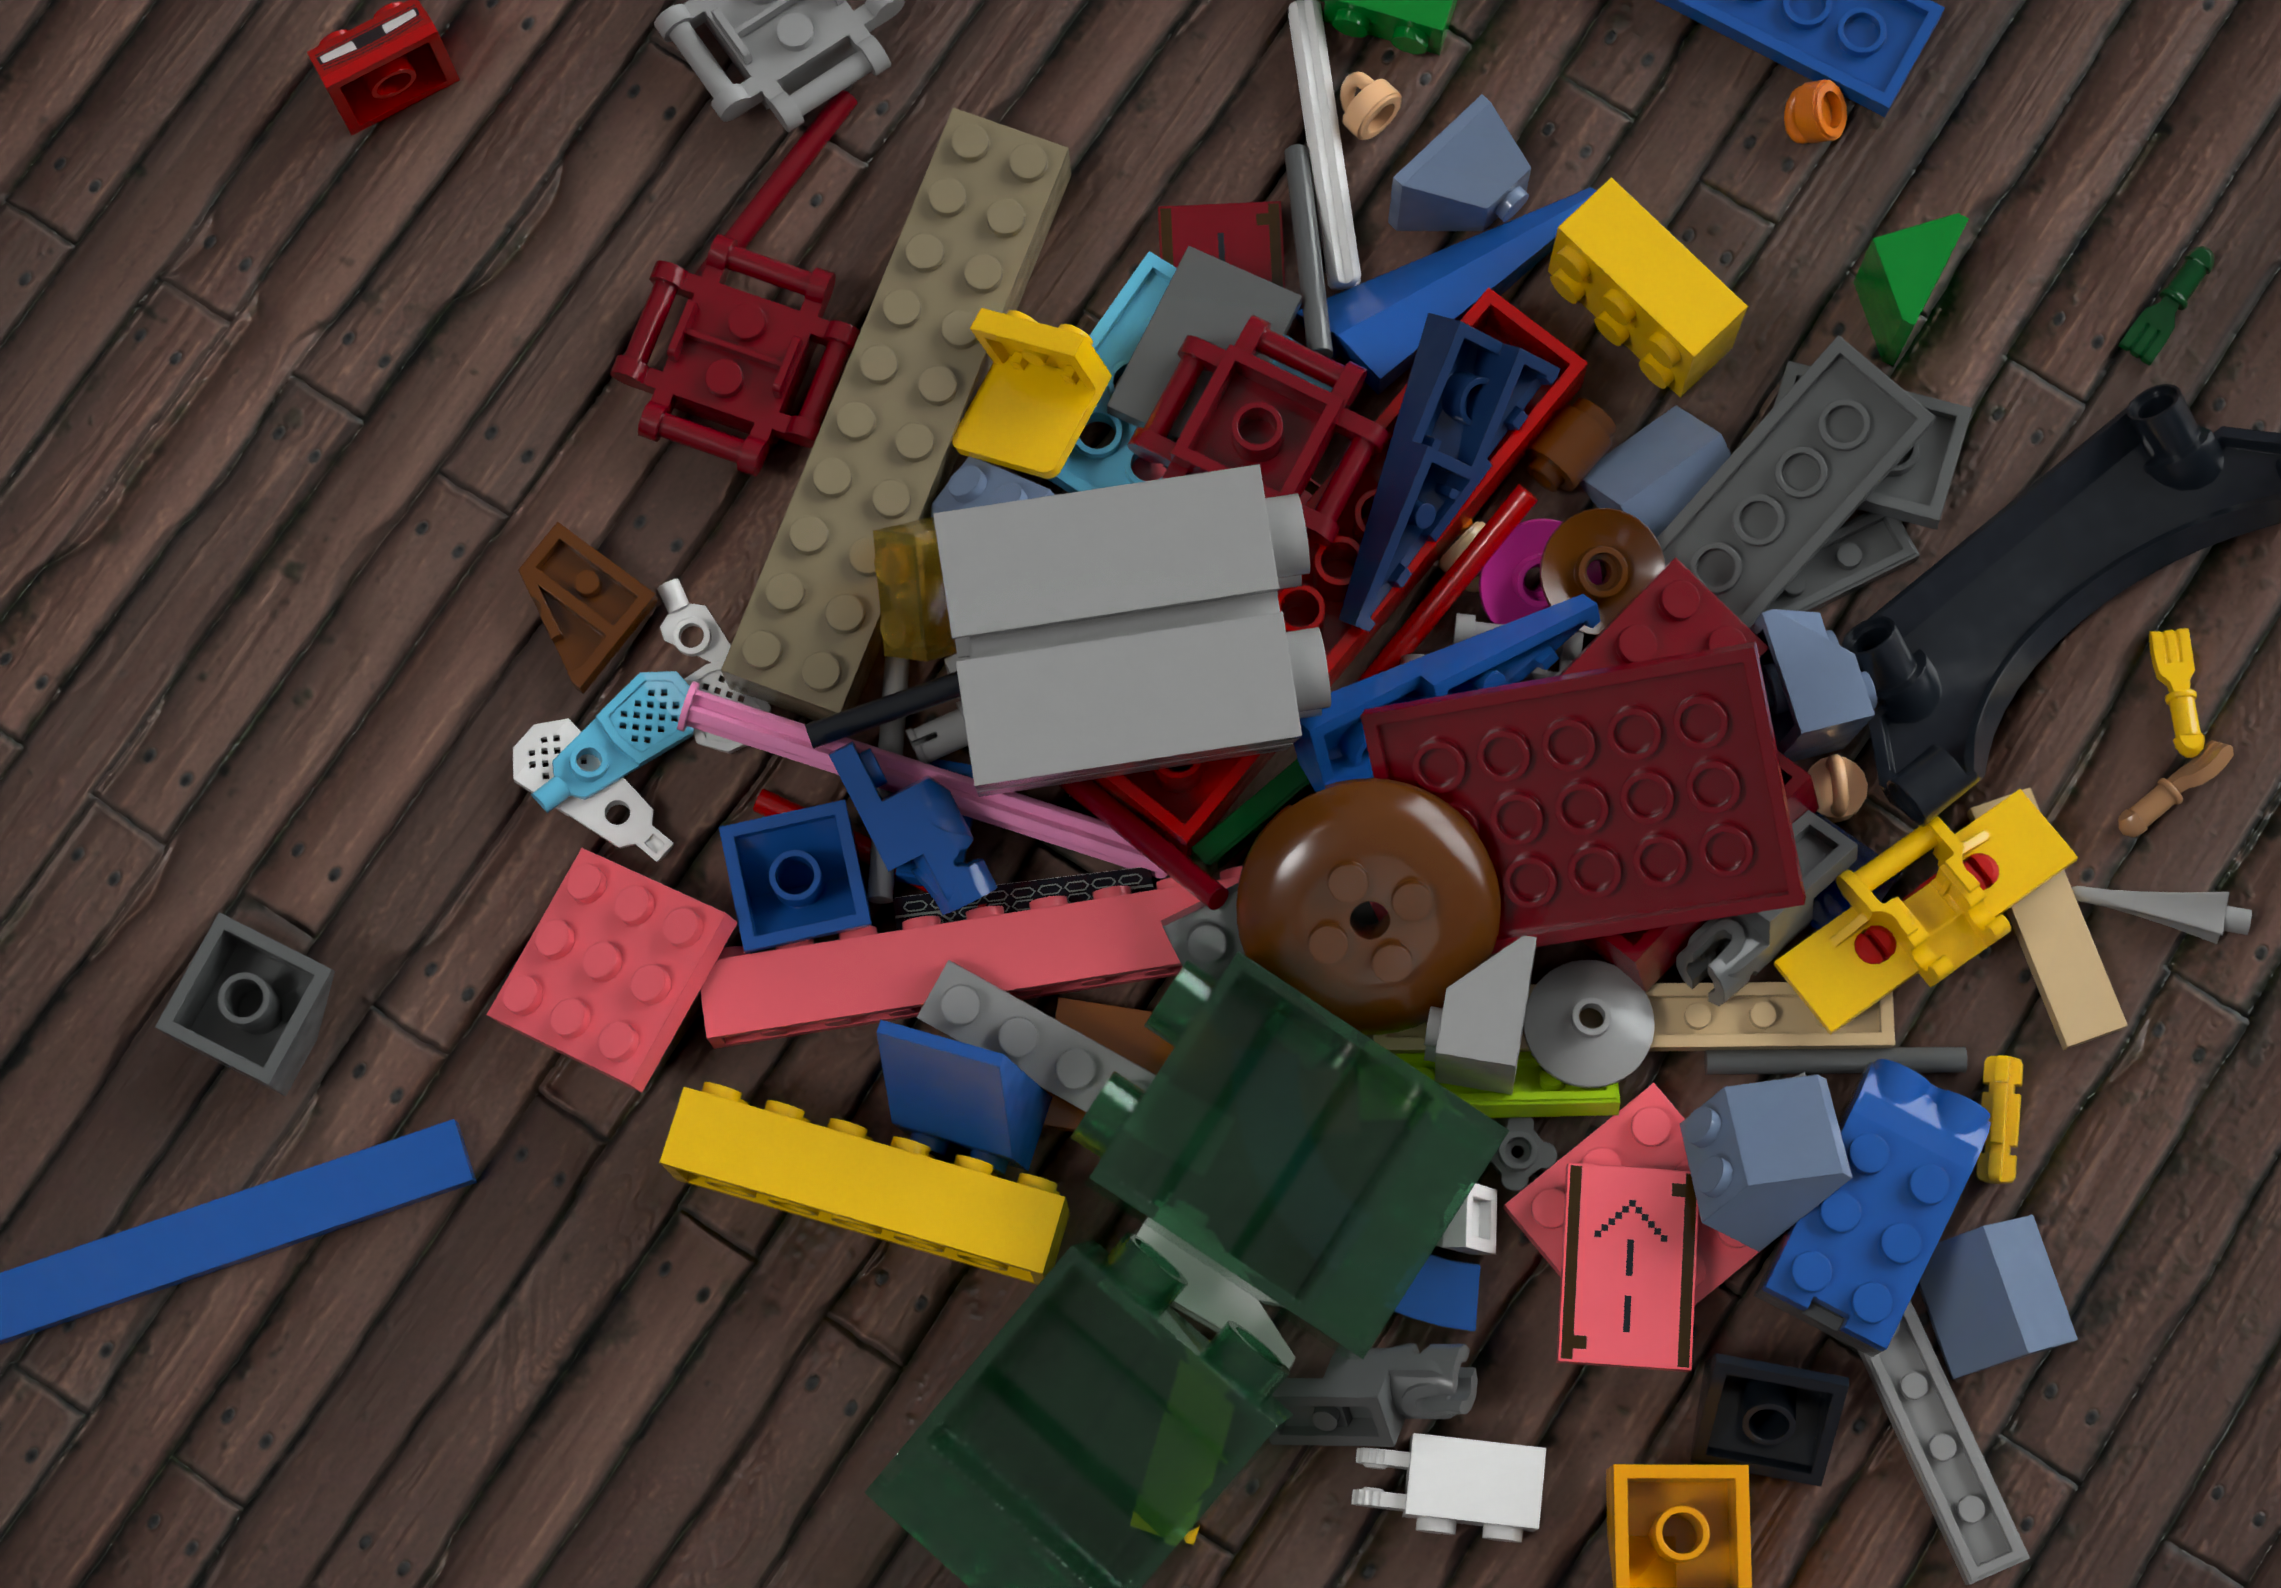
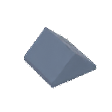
M1676 405L1603 456L1579 484L1598 508L1617 509L1635 516L1652 531L1657 539L1731 456V453L1721 433Z
M2033 1215L1985 1225L1938 1242L1918 1283V1287L1951 1380L2078 1340Z

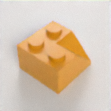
M1613 1464L1606 1469L1607 1538L1613 1588H1752L1749 1465Z

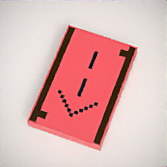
M1581 1163L1567 1164L1556 1363L1690 1372L1692 1370L1699 1208L1690 1171Z

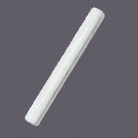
M1296 0L1288 7V18L1327 282L1332 290H1344L1360 284L1361 269L1322 9L1318 0Z

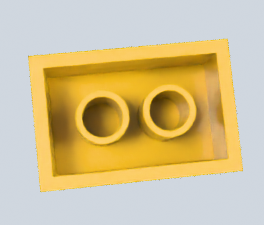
M1612 177L1557 228L1548 272L1552 275L1550 276L1552 285L1568 302L1576 304L1579 301L1596 317L1594 319L1595 325L1608 341L1616 346L1624 344L1640 359L1639 366L1642 372L1653 384L1662 389L1668 386L1681 397L1733 348L1748 306Z

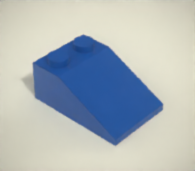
M880 1020L876 1033L892 1124L907 1134L910 1140L929 1146L931 1148L929 1154L945 1157L948 1148L968 1153L970 1154L969 1157L992 1164L994 1166L993 1173L1005 1175L1008 1165L1028 1171L1052 1096L1002 1053Z

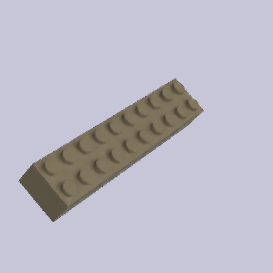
M952 108L722 666L721 672L729 689L766 701L768 704L815 721L858 705L929 529L932 502L946 486L959 455V452L952 444V439L993 364V361L972 333L970 327L981 308L1007 314L1009 310L1017 311L1071 177L1068 147Z

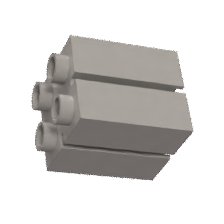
M1260 464L933 513L952 639H955L957 657L970 658L956 661L974 786L979 797L1284 751L1302 737L1301 718L1321 716L1323 708L1331 707L1329 673L1321 631L1319 627L1286 632L1283 612H1280L1277 591L1279 589L1301 586L1302 575L1310 574L1309 546L1301 500L1298 493L1265 498Z

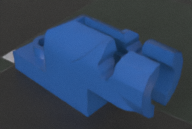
M852 741L830 752L829 756L888 872L913 860L916 867L910 871L934 899L942 915L964 907L998 888L984 859L977 858L968 863L954 861L959 851L968 848L974 838L949 789L930 776H926L882 798L877 788L888 782L871 748L859 753Z

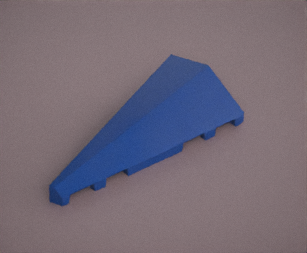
M1591 187L1328 297L1327 306L1333 358L1336 359L1341 356L1347 363L1351 361L1366 368L1367 375L1364 381L1379 395L1413 365L1428 313L1460 321L1488 287L1501 296L1553 250L1557 228L1597 190ZM1303 309L1297 312L1296 319L1305 328Z
M1581 594L1332 691L1331 707L1323 708L1321 716L1300 719L1302 737L1294 743L1298 762L1314 791H1321L1325 789V785L1339 781L1374 778L1360 716L1365 709L1519 683L1537 667L1547 670L1559 659L1555 651L1584 625L1594 628L1601 622L1597 603L1586 595Z

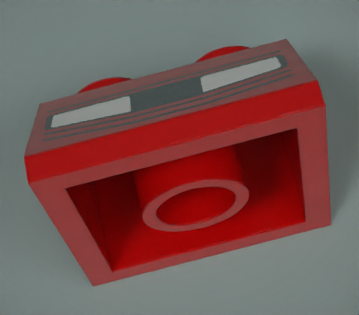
M419 0L389 3L380 8L372 19L351 30L342 29L328 34L320 41L317 47L307 52L351 136L460 81L434 23Z

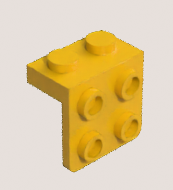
M981 308L970 330L989 355L993 364L962 418L952 439V444L961 455L1045 479L1054 478L1065 465L1112 375L1092 346V338L1083 330L1069 324H1060L1057 328L1038 323L1030 316L1016 310H1009L1007 314Z

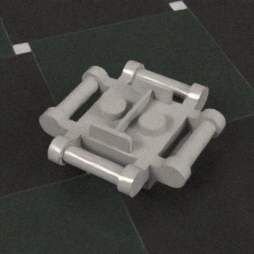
M689 0L684 4H675L665 9L656 18L654 26L666 42H674L713 97L711 106L723 122L734 120L759 103H762L766 109H771L785 130L791 132L805 123L803 116L867 74L872 73L874 76H877L891 67V62L885 50L869 32L894 17L902 9L905 1L866 0L865 4L853 11L846 0ZM703 23L706 24L744 77V82L741 84H733L698 36L694 30Z

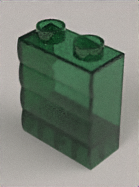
M1239 951L1228 962L1218 979L1187 960L1144 1024L1145 1028L1173 1046L1145 1090L1114 1071L1070 1137L1100 1157L1083 1184L1349 1360L1364 1359L1509 1130Z
M1126 1232L1109 1253L1095 1240L1072 1245L864 1493L970 1588H1147L1293 1416L1287 1408L1272 1396L1290 1374V1371L1272 1350L1236 1322L1228 1320L1215 1337L1209 1341L1173 1310L1170 1305L1185 1289L1188 1281L1169 1260L1140 1237L1131 1232Z

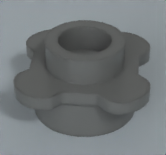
M1531 1117L1509 1118L1506 1128L1495 1136L1486 1135L1483 1137L1478 1148L1481 1159L1492 1163L1495 1171L1501 1176L1502 1185L1510 1191L1524 1189L1528 1178L1539 1169H1549L1556 1162L1557 1151L1554 1145L1543 1142L1535 1132L1534 1121ZM1513 1147H1521L1524 1155L1521 1158H1515L1511 1153Z

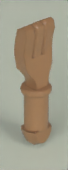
M2211 740L2205 744L2197 757L2178 769L2169 778H2160L2157 781L2156 787L2131 808L2121 813L2118 818V828L2121 833L2132 838L2148 830L2147 827L2174 804L2179 805L2182 803L2183 798L2180 793L2189 788L2203 785L2217 776L2234 756L2233 746Z

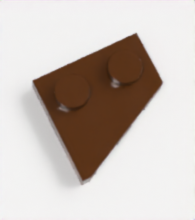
M556 522L518 569L574 687L582 694L587 691L659 601L654 592L559 522Z

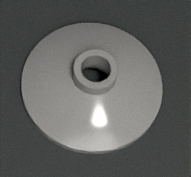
M1578 960L1553 969L1537 983L1527 1002L1524 1034L1532 1056L1549 1075L1571 1086L1601 1088L1622 1081L1641 1065L1653 1041L1654 1014L1646 992L1617 966L1598 960ZM1587 1008L1596 1009L1603 1017V1024L1595 1029L1587 1028L1580 1022L1579 1013Z

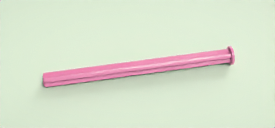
M695 681L692 682L686 695L677 730L684 732L687 726L834 774H838L829 756L830 752L853 741L859 753L871 748L888 783L878 788L894 793L917 780L930 776L951 791L961 814L1128 869L1142 867L1151 870L1152 876L1159 879L1166 878L1168 875L1100 819L1016 792L979 797L973 778L849 738H843L813 749L805 724L699 690L700 683Z

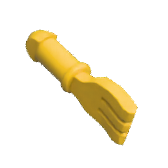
M2180 628L2175 631L2171 629L2164 630L2163 632L2149 631V646L2154 672L2157 680L2167 686L2169 691L2165 696V702L2169 705L2175 733L2173 743L2177 751L2185 758L2197 757L2203 750L2205 735L2201 733L2195 704L2197 693L2195 690L2190 689V679L2195 671L2189 629Z

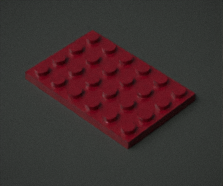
M1756 641L1365 709L1360 715L1374 778L1407 783L1441 798L1455 808L1470 823L1486 848L1497 875L1501 900L1499 931L1492 954L1500 952L1523 935L1537 937L1536 947L1805 905L1806 895Z

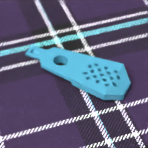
M677 671L640 672L552 761L554 777L533 792L531 796L547 813L569 796L586 800L692 737L694 732L692 727L687 726L684 732L677 730L681 710L690 688L689 684ZM661 693H667V696H661ZM633 715L640 716V718H633ZM632 727H638L639 730H634ZM589 754L597 757L601 765L594 771H584L577 765V760L581 756Z

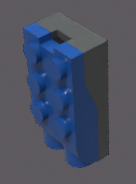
M1877 1059L1874 1063L1870 1061L1866 1065L1838 1122L1853 1178L1784 1232L1754 1296L1871 1357L1886 1350L1978 1160L1990 1130L1991 1122H1989L1991 1114L1980 1104L1963 1095L1935 1087L1922 1075L1902 1064L1887 1059Z

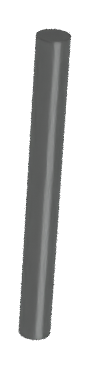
M1295 144L1286 148L1284 155L1307 348L1331 359L1333 357L1309 150L1304 145Z
M1966 1047L1704 1051L1705 1075L1802 1074L1804 1072L1805 1074L1863 1073L1870 1061L1874 1063L1877 1059H1887L1902 1064L1917 1073H1966L1967 1050Z

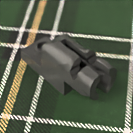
M1807 810L1792 823L1806 895L1805 905L1708 920L1689 938L1688 946L1677 955L1676 967L1682 980L1691 989L1695 988L1708 975L1710 976L1714 988L1708 993L1709 1002L1717 1006L1724 1004L1747 984L1751 974L1756 976L1776 957L1779 951L1809 926L1813 919L1814 898L1830 885L1838 875L1857 861L1858 844L1810 810ZM1715 949L1721 951V953L1717 957Z
M1408 1343L1391 1348L1338 1347L1332 1355L1323 1378H1262L1254 1398L1272 1445L1395 1447L1405 1419H1448L1458 1414H1467L1472 1409L1476 1398L1478 1379L1476 1367H1460L1462 1362L1467 1361L1470 1353L1466 1344H1430L1421 1353L1416 1343Z

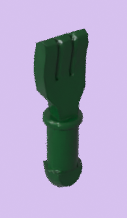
M2204 246L2196 247L2187 253L2184 257V263L2168 286L2160 290L2159 296L2162 300L2158 304L2145 308L2119 343V347L2125 351H2130L2132 356L2140 358L2148 366L2152 364L2175 328V312L2187 308L2188 299L2204 276L2210 274L2214 266V254L2209 248Z

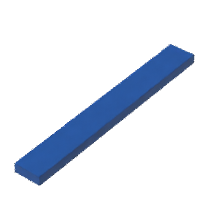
M452 1119L1 1272L0 1345L477 1183L459 1123Z

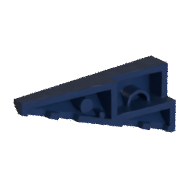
M1428 313L1341 609L1340 621L1368 632L1372 630L1376 624L1370 618L1392 587L1402 588L1412 575L1407 569L1409 564L1426 541L1436 542L1492 467V464L1488 461L1490 454L1508 430L1520 429L1528 418V415L1523 411L1541 385H1552L1560 368L1522 348L1504 344L1462 321Z

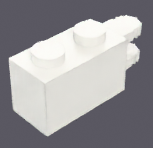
M1419 1433L1411 1435L1409 1452L1378 1448H1357L1356 1463L1363 1464L1366 1468L1407 1470L1405 1494L1385 1492L1380 1488L1363 1487L1361 1489H1353L1351 1504L1362 1507L1403 1511L1402 1517L1417 1519L1416 1531L1456 1535V1525L1458 1523L1483 1526V1539L1522 1543L1523 1531L1535 1532L1539 1529L1546 1448Z

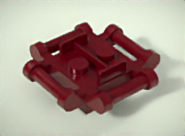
M717 234L711 244L706 267L701 277L689 273L684 268L671 262L656 261L649 278L651 283H653V287L625 355H618L610 372V375L617 381L653 394L651 401L647 403L642 412L638 425V436L658 442L662 437L737 463L738 471L755 477L763 467L771 444H778L779 439L812 449L849 355L852 353L861 331L842 321L822 319L834 289L836 274L818 267L813 272L740 248L736 239L722 234ZM730 270L804 295L805 299L800 311L724 285ZM679 295L689 300L685 305L667 350L668 359L663 371L649 367L647 364L675 296ZM817 344L826 346L799 416H789ZM675 408L747 433L749 436L743 440L674 416L672 411Z
M1255 315L1250 317L1235 345L1230 344L1227 350L1199 337L1187 335L1177 353L1181 358L1178 366L1144 428L1137 427L1127 444L1128 448L1147 461L1167 466L1168 468L1162 479L1260 464L1265 498L1296 493L1301 497L1332 437L1337 432L1347 437L1351 442L1315 509L1313 510L1302 504L1307 538L1320 545L1331 546L1340 530L1336 522L1373 453H1381L1390 436L1389 432L1381 425L1348 409L1364 383L1367 369L1351 361L1346 366L1294 342L1270 330L1271 323ZM1261 353L1333 389L1329 392L1256 356ZM1202 372L1214 373L1177 442L1175 443L1167 439Z

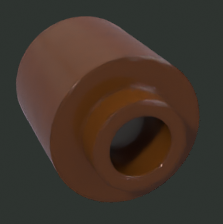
M1578 398L1572 406L1564 405L1525 450L1526 457L1530 462V465L1527 467L1529 474L1538 484L1551 492H1556L1559 488L1565 491H1573L1612 446L1610 438L1617 431L1615 423L1599 406L1585 398Z

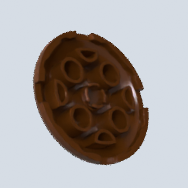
M1377 778L1351 779L1325 785V789L1305 797L1292 806L1290 804L1287 805L1265 826L1252 845L1242 867L1236 900L1237 925L1240 941L1251 969L1265 989L1282 1006L1298 1017L1331 1031L1353 1035H1383L1414 1028L1428 1022L1431 1006L1443 1008L1446 988L1490 959L1499 931L1501 915L1500 891L1494 865L1486 848L1476 834L1475 829L1455 808L1432 793L1407 783ZM1368 901L1377 902L1388 911L1382 920L1375 924L1365 925V927L1360 926L1359 922L1355 921L1351 916L1355 907Z

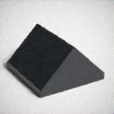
M1715 1353L1705 1361L1690 1462L1702 1465H1749V1473L1821 1487L1847 1396L1849 1378Z

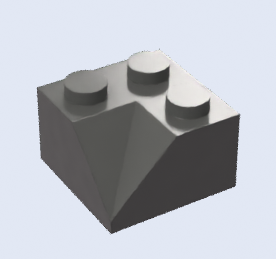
M219 912L155 1028L173 1040L286 1097L317 1041L335 971Z

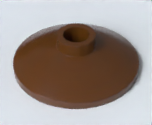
M1612 508L1585 510L1561 523L1551 534L1544 547L1540 561V583L1543 595L1549 606L1581 594L1596 602L1601 622L1594 628L1584 625L1578 631L1585 634L1598 635L1642 588L1665 567L1664 555L1655 535L1635 516ZM1594 560L1600 561L1606 569V577L1598 585L1592 583L1587 576V568Z

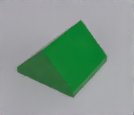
M1956 213L1872 238L1853 283L1882 362L1894 367L1969 218Z

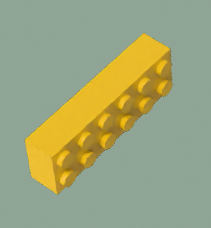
M704 1082L702 1091L683 1087L659 1162L676 1180L1048 1288L1070 1215L1066 1197L1061 1196L1056 1191L1058 1184L1025 1173L1019 1174L1017 1183L1002 1179L993 1173L994 1166L992 1164L964 1155H956L954 1164L937 1160L935 1156L929 1154L931 1150L929 1146L902 1137L893 1136L890 1146L874 1142L871 1137L866 1136L868 1131L866 1128L840 1119L830 1118L827 1128L815 1125L803 1117L805 1111L778 1101L767 1100L764 1109L753 1107L741 1099V1092L723 1085Z

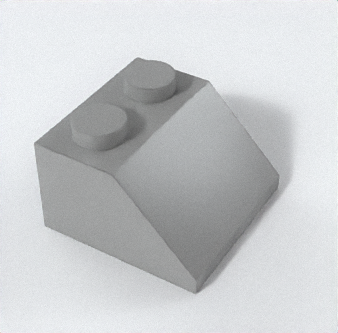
M1523 935L1446 988L1443 1008L1430 1007L1424 1046H1426L1424 1060L1435 1062V1082L1512 1095L1532 979L1537 937Z

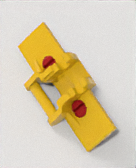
M2021 789L1956 834L1937 816L1926 826L1919 825L1914 831L1857 871L1852 872L1847 869L1836 878L1837 886L1852 907L1774 961V966L1831 1035L1919 973L1931 988L2011 931V925L2007 918L2001 914L2076 862L2078 857ZM1934 848L1933 854L1939 860L1937 864L1939 866L1938 872L1919 885L1909 895L1901 900L1897 896L1886 903H1881L1872 893L1874 889Z

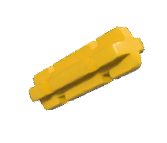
M2004 1055L1990 1056L1984 1061L1982 1083L1989 1085V1091L1982 1092L1981 1106L1991 1114L1989 1118L1991 1126L1984 1143V1153H1980L1977 1160L1976 1176L1978 1180L1986 1183L2008 1184L2012 1183L2016 1178L2017 1156L2011 1155V1147H2018L2021 1095L2015 1094V1086H2022L2023 1063L2015 1057Z

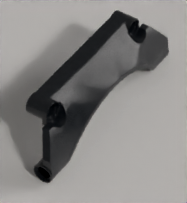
M2162 384L2146 389L2138 394L2123 411L1870 618L1853 627L1846 634L1842 647L1854 653L1860 671H1866L1870 675L1875 686L1877 702L1882 704L1874 711L1875 715L1869 721L1879 785L1889 803L1903 811L1918 825L1926 826L1985 777L1988 755L1994 734L2017 690L2046 654L2082 620L2136 582L2175 561L2230 538L2280 524L2281 433L2222 426L2212 433L2210 429L2197 425L2180 388L2172 384Z

